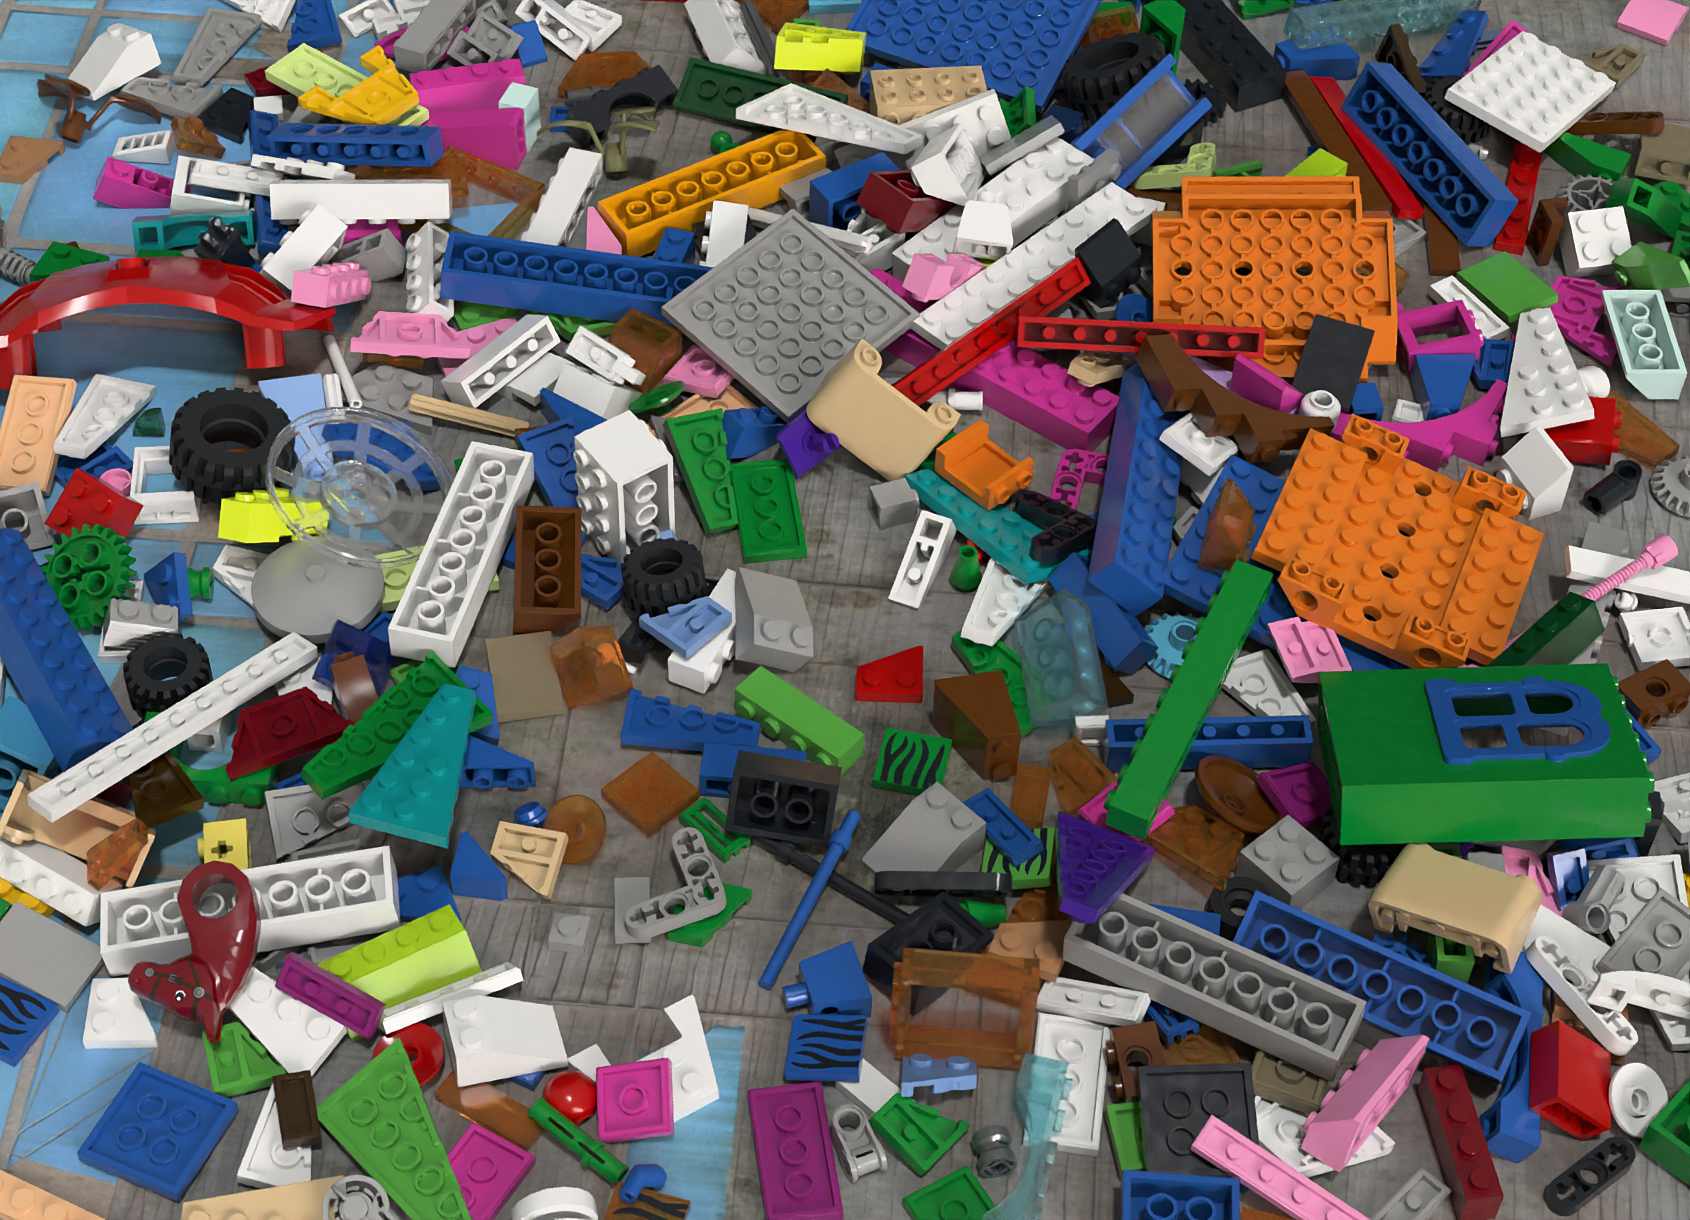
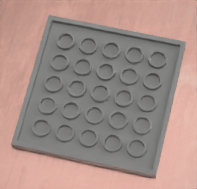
M791 209L661 307V314L786 423L807 407L826 374L861 339H864L880 352L913 326V321L920 317V313L794 209Z

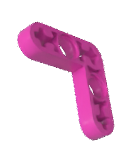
M1080 449L1064 451L1060 457L1050 498L1060 503L1061 500L1067 501L1066 506L1077 510L1084 482L1104 486L1106 473L1099 472L1097 468L1101 466L1107 467L1109 455ZM1072 463H1076L1075 472L1069 471ZM1068 482L1076 487L1069 490L1062 488L1060 485Z

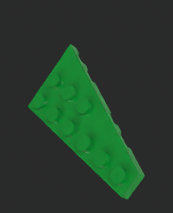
M431 651L425 656V661L418 668L414 666L399 685H393L362 713L361 719L354 726L350 724L343 731L342 737L334 744H328L303 767L301 777L322 800L374 777L443 683L469 688ZM477 696L472 725L469 728L468 734L491 724L494 715Z

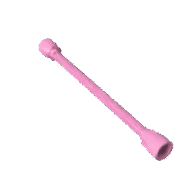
M1665 534L1660 535L1643 547L1644 550L1637 556V559L1591 589H1588L1581 596L1596 601L1643 569L1650 567L1651 569H1657L1678 555L1676 544L1669 536ZM1525 631L1520 633L1515 638H1512V640L1506 642L1504 650L1507 647H1509L1517 638H1519ZM1475 662L1474 664L1470 663L1467 666L1466 664H1463V666H1457L1456 668L1486 666L1479 662Z

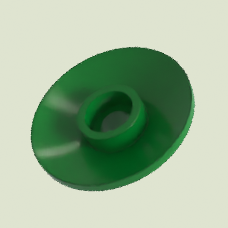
M676 381L655 388L632 402L628 406V410L632 413L653 411L655 416L665 414L672 409L670 403L681 394L685 384L683 381Z

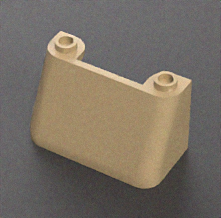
M861 339L826 374L809 401L806 411L810 421L826 434H835L838 437L839 444L885 479L894 481L904 478L905 474L913 473L952 430L961 414L944 402L933 403L925 412L877 375L882 365V358L873 346L864 339Z
M1414 843L1404 846L1374 889L1368 902V907L1375 929L1391 934L1396 924H1398L1399 930L1405 932L1408 926L1473 947L1476 956L1482 957L1483 953H1486L1495 959L1494 969L1512 974L1543 899L1541 890L1537 887V882L1531 877L1521 874L1513 876L1436 851L1426 843Z

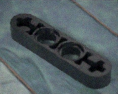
M879 871L874 876V892L884 896L935 897L944 891L950 897L1004 898L1012 896L1013 876L998 872Z

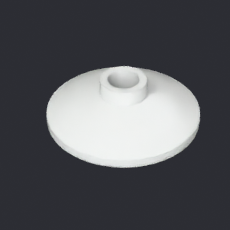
M1630 1063L1623 1065L1615 1072L1609 1086L1610 1109L1617 1124L1630 1136L1643 1138L1649 1124L1668 1104V1096L1662 1080L1650 1067L1641 1063Z

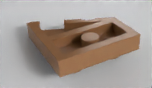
M1074 920L1000 923L989 947L987 959L1055 983L1065 961L1063 960L1064 937Z

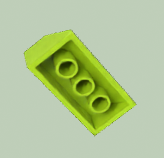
M450 904L316 964L386 1004L385 1009L482 972L466 930ZM346 1027V1034L351 1043L363 1038L360 1034Z

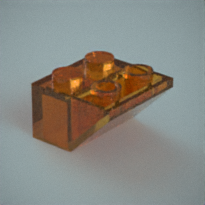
M631 308L614 325L608 342L636 360L633 367L646 375L641 386L632 384L626 379L624 382L647 393L683 356L682 331L634 308Z

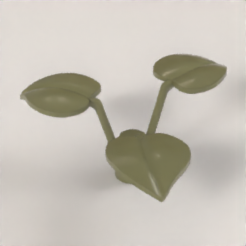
M656 107L626 108L610 113V116L622 115L620 123L611 125V129L621 128L620 142L606 143V149L602 148L592 124L586 121L560 120L541 127L537 131V136L557 126H572L586 129L590 132L598 153H601L602 157H604L606 172L627 171L626 132L633 127H639L655 133L660 125V121L648 120L656 112ZM632 115L645 120L627 121V118Z

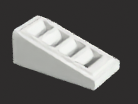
M165 130L119 137L112 158L128 162L169 164L176 146L173 131Z

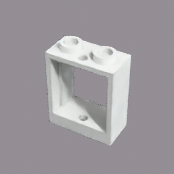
M179 155L169 215L249 210L250 199H245V197H251V193L191 183V172L197 158ZM187 184L238 192L237 200L234 202L185 193Z
M170 446L135 447L130 497L144 506L134 525L199 522L201 499L194 495L193 490L190 492L146 493L148 474L172 473V466L169 464V454L165 453L169 452Z

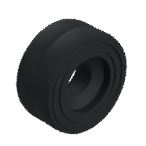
M1231 877L1215 886L1210 895L1207 912L1221 914L1220 937L1227 940L1234 938L1244 916L1234 914L1230 909L1232 906L1243 905L1248 908L1256 890L1271 897L1269 891L1261 883L1247 877Z

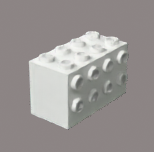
M628 410L574 436L575 451L573 452V457L577 468L575 481L578 485L576 501L579 508H581V531L592 537L598 550L603 555L607 554L609 558H616L617 564L624 563L623 559L626 554H631V549L640 547L643 542L655 541L654 539L660 538L659 532L672 529L675 534L673 456L667 451L664 442L652 435L642 419L639 420Z

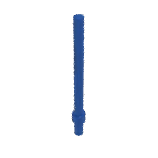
M849 810L839 830H834L828 841L829 849L758 981V985L766 990L772 988L841 854H845L851 845V835L861 818L858 812Z

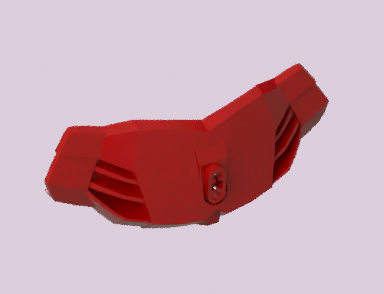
M134 257L86 264L55 272L48 278L24 285L0 304V389H10L14 375L38 376L33 334L62 330V318L96 308L122 304L158 303L190 307L239 321L243 326L247 369L286 365L283 331L301 329L335 331L333 316L336 314L333 306L324 308L291 302V299L279 287L257 271L248 267L222 263L221 260L197 257Z

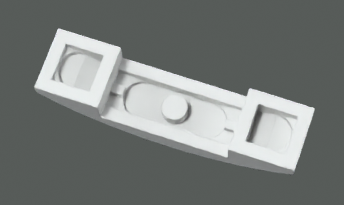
M1608 972L1600 974L1586 996V1003L1622 1012L1627 1003L1690 1020V983L1649 972Z

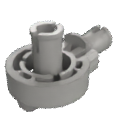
M350 1175L335 1182L327 1191L322 1204L323 1220H331L329 1214L331 1199H335L334 1213L339 1212L341 1218L339 1216L336 1217V1220H384L379 1215L380 1212H383L390 1220H401L390 1209L389 1197L381 1184L364 1175ZM359 1181L374 1186L378 1190L376 1196L369 1189H364V1192L372 1197L373 1203L366 1194L351 1192L360 1191V1186L347 1188V1183ZM378 1197H382L383 1207H379Z

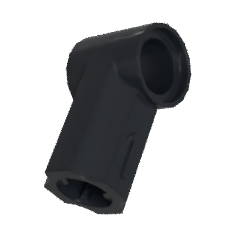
M1632 460L1618 461L1614 465L1612 473L1584 493L1583 500L1588 510L1595 515H1604L1621 501L1633 499L1636 496L1642 475L1641 466Z

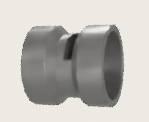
M992 1125L975 1132L972 1136V1142L975 1151L980 1154L978 1165L983 1176L987 1178L1002 1177L1016 1169L1017 1160L1015 1153L1009 1148L1011 1137L1007 1127Z

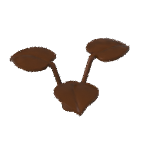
M48 73L44 74L45 80L38 79L37 81L39 97L69 98L67 114H65L58 134L59 137L67 141L80 144L85 129L91 131L93 124L112 103L147 114L155 118L159 124L161 123V116L152 105L139 98L123 94L110 96L87 122V115L74 110L76 100L83 101V96H90L91 92L87 87L73 80L60 78Z

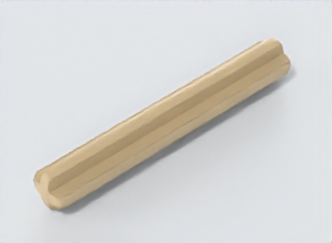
M413 393L409 400L410 411L512 437H517V435L530 430V423L528 421Z

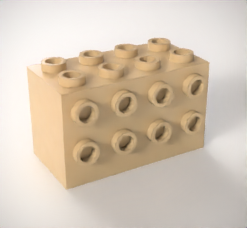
M958 66L870 70L869 114L896 125H901L987 91L982 67Z

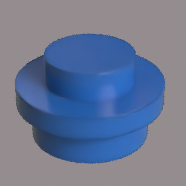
M537 801L524 804L514 811L516 818L514 824L540 828L544 824L543 820L548 816V812Z

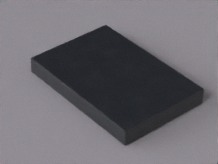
M1316 314L1292 386L1304 395L1318 390L1327 391L1339 401L1341 411L1349 413L1375 330Z

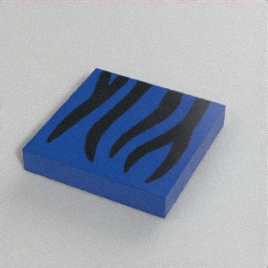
M0 977V1060L15 1067L60 1010L57 1003Z
M794 1014L784 1071L786 1080L860 1082L868 1026L867 1015Z

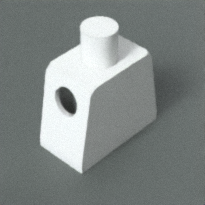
M982 191L977 194V201H966L952 254H966L970 257L999 260L1006 254L1011 253L1013 237L1009 209L1005 204L994 203L995 196L993 193Z

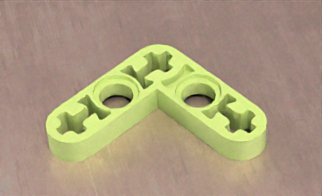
M1209 142L1195 144L1190 148L1186 164L1149 166L1130 186L1136 189L1180 187L1182 177H1213L1217 161L1216 146Z

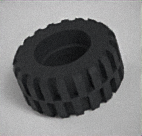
M1130 32L1125 35L1117 34L1114 37L1100 39V41L1092 42L1086 45V48L1076 51L1074 56H1070L1067 59L1061 72V78L1071 109L1083 113L1084 121L1096 122L1166 56L1163 43L1152 34ZM1161 78L1158 79L1118 118L1125 119L1127 116L1142 113V110L1146 108L1150 109L1156 102L1164 99L1165 94L1169 93L1170 88Z
M226 387L216 388L215 392H209V390L201 392L197 398L193 396L186 401L184 406L177 410L172 421L169 464L172 466V473L178 481L180 480V484L188 492L193 490L196 497L202 500L205 498L210 499L212 504L221 505L223 498L235 497V492L253 493V490L270 491V488H282L290 477L295 445L293 423L288 419L289 416L281 407L277 408L276 402L270 398H262V395L258 392L252 391L248 393L244 392L243 388L235 387L234 390H226ZM232 441L251 447L252 450L230 452L216 448L211 444Z

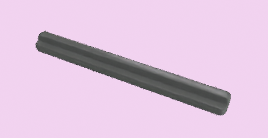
M744 0V4H741L739 8L769 75L790 81L785 69H774L776 49L755 3H751L750 0Z

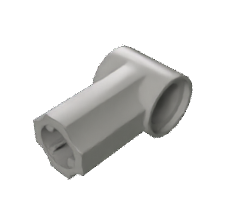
M1598 865L1578 900L1571 901L1564 907L1562 918L1587 933L1601 934L1605 932L1611 923L1610 909L1625 884V878L1618 871L1606 865Z

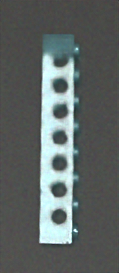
M1342 0L1290 8L1283 32L1300 50L1384 37L1389 26L1398 23L1401 24L1404 33L1451 26L1462 11H1478L1482 0Z

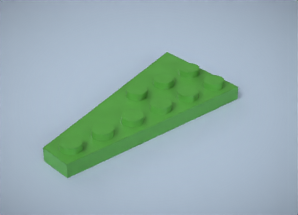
M398 1038L316 1107L318 1121L372 1179L381 1184L388 1197L410 1220H473L404 1044Z

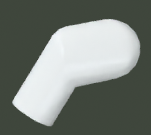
M1619 589L1618 594L1615 596L1614 604L1623 613L1632 612L1637 607L1638 599L1635 592Z

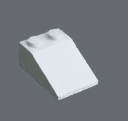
M117 23L109 26L106 32L96 38L68 79L87 87L91 94L90 96L83 97L95 101L162 63L150 33Z
M482 995L442 1002L444 1033L458 1087L568 1066V1059L553 1006Z

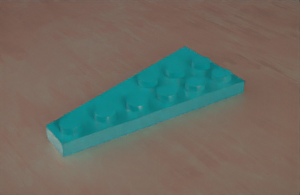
M922 469L904 475L910 488L916 490L919 499L938 515L952 519L958 531L1024 584L1049 578L1071 555L1069 553L1052 563L1035 561L1029 556L1031 540L1035 535L1047 528L999 504L987 511L941 475L929 469ZM1083 546L1074 551L1091 559L1092 551Z
M443 683L349 810V823L448 849L449 832L454 819L453 811L458 798L463 772L464 753L467 751L468 732L472 725L476 704L475 690Z

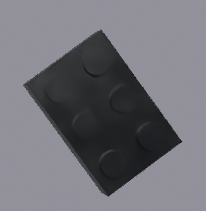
M739 750L733 771L725 830L829 848L828 841L831 837L842 767Z

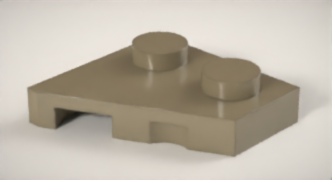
M1620 43L1608 49L1595 50L1591 57L1582 59L1577 55L1573 59H1578L1590 69L1607 75L1610 80L1616 82L1614 86L1616 89L1643 63L1645 54Z

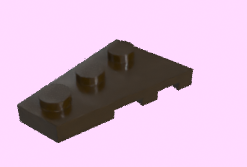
M1400 23L1392 24L1389 26L1375 57L1378 62L1384 61V63L1391 64L1424 99L1427 83L1420 75L1417 58L1412 55L1409 47V38L1403 32Z

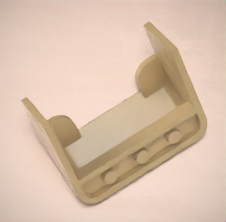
M23 769L0 819V837L16 844H22L23 840L31 841L32 839L100 865L99 868L105 871V876L122 885L126 880L125 886L133 888L156 836V826L137 832L134 811L96 796L51 823L28 806L27 794L52 779Z

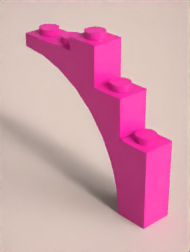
M1497 379L1491 389L1473 405L1455 414L1435 420L1412 423L1368 420L1409 438L1410 441L1403 457L1438 472L1443 461L1449 463L1452 455L1483 466L1489 455L1495 456L1501 442L1500 439L1496 438L1499 430V425L1497 424L1500 418L1498 413L1503 414L1508 383ZM1340 412L1337 426L1330 433L1329 437L1345 443L1342 439V434L1351 417L1350 414Z

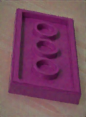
M821 1081L747 1090L766 1220H843L844 1212Z

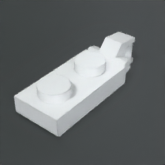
M579 326L566 353L610 381L623 385L626 379L632 384L642 385L646 375L633 367L636 360L586 327Z

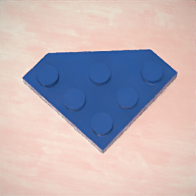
M407 420L324 425L321 435L335 455L347 459L349 455L365 462L364 468L386 478L390 474L406 480L405 486L416 491L445 488L448 480Z

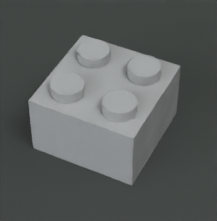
M1287 815L1240 851L1235 877L1253 879L1261 883L1269 891L1272 898L1300 909L1334 882L1340 857L1291 816Z

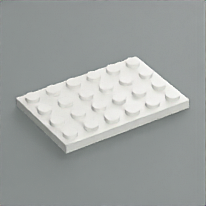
M1522 31L1450 87L1444 99L1541 153L1613 91L1616 82L1610 80L1604 73L1596 72L1585 66L1582 61L1572 59L1563 54L1557 47L1543 43L1535 35Z

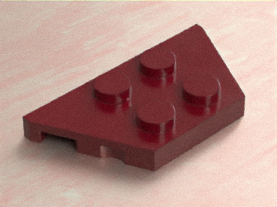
M306 686L242 709L237 721L238 731L234 734L231 745L233 749L231 763L226 765L228 777L231 781L334 743L342 737L343 731L350 724L354 726L355 723L350 718L346 720L339 715L335 707L327 701L320 700L317 694Z

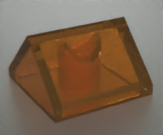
M613 626L579 627L549 646L570 710L630 690V688L633 689Z

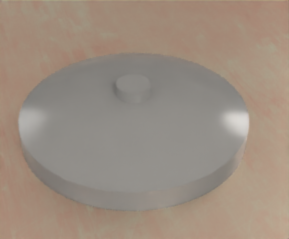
M314 536L290 542L272 552L260 564L254 574L251 595L256 615L268 630L282 638L295 632L312 644L343 639L365 627L376 616L383 604L385 581L380 563L362 545L340 537Z

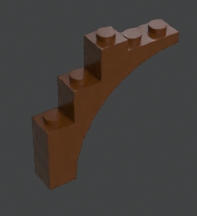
M1173 334L1145 336L1135 357L1164 412L1191 410L1205 437L1233 435L1248 463L1275 461L1281 450L1301 449L1310 428L1329 436L1335 426L1330 417L1284 413L1261 406L1235 394L1201 370L1183 351Z

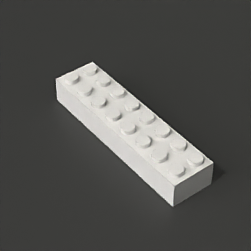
M1056 137L1025 155L977 190L972 200L977 201V194L979 192L989 191L995 196L994 203L1005 204L1008 207L1013 248L1068 207V177L1072 174L1079 176L1080 169L1083 166L1091 167L1094 159L1059 137ZM956 205L891 253L893 277L904 282L915 253H932L946 261L948 254H952L965 206ZM971 257L977 261L984 260V258Z
M471 441L388 627L391 655L425 661V656L433 651L448 667H456L514 530L516 505L524 506L535 480L533 453Z
M389 846L241 870L253 884L258 897L261 931L256 953L390 931L401 926L397 870ZM182 880L101 893L100 954L111 977L129 974L134 965L140 961L164 964L192 953L190 937L177 899ZM218 883L209 887L199 901L200 915L206 918H220L227 915L237 902L238 891L236 886L228 883Z

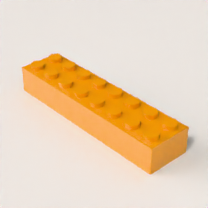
M782 129L598 201V213L621 244L622 255L641 257L656 251L666 227L692 232V224L705 221L706 211L712 212L714 200L749 205L748 209H760L784 199L779 193V187L825 169L826 155L805 133Z

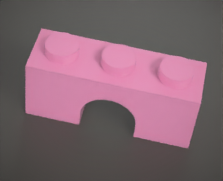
M915 253L902 287L912 292L911 296L918 301H939L986 269L987 266L966 254H948L946 261L932 253Z

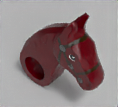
M214 860L196 866L182 880L177 898L190 937L192 953L164 964L140 961L130 971L128 984L130 990L140 998L184 1020L202 1024L205 1029L206 1038L210 1039L211 1043H220L223 1014L228 1010L242 989L256 956L261 931V918L258 897L248 877L234 864ZM218 883H228L236 886L238 891L237 902L227 915L220 918H206L200 915L199 901L209 887Z

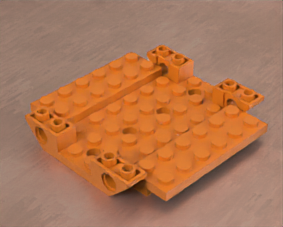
M1359 176L1182 177L1181 211H1152V322L1266 328L1264 359H1249L1262 365L1278 377L1283 378L1288 384L1293 383L1316 314L1375 330L1359 383H1367L1368 365H1395L1398 315L1393 218L1389 211H1362ZM1184 267L1189 269L1191 273L1181 276L1175 270ZM1243 267L1249 269L1251 273L1247 276H1241L1235 270ZM1298 268H1307L1311 271V274L1301 276L1296 270ZM1359 268H1367L1372 272V274L1369 276L1359 275L1356 270ZM1195 356L1233 373L1236 357Z
M1353 413L1342 434V439L1345 443L1310 428L1251 558L1280 571L1277 581L1299 617L1318 624L1323 628L1332 629L1336 634L1413 669L1463 666L1467 657L1485 666L1490 664L1504 650L1544 537V533L1510 518L1519 515L1527 492L1471 466H1468L1462 479L1458 482L1417 462L1404 458V453L1410 441L1409 438ZM1415 490L1423 492L1426 496L1419 495ZM1399 530L1406 532L1410 537L1399 533ZM1382 572L1389 573L1393 578L1384 576ZM1364 614L1372 616L1376 621L1368 620Z

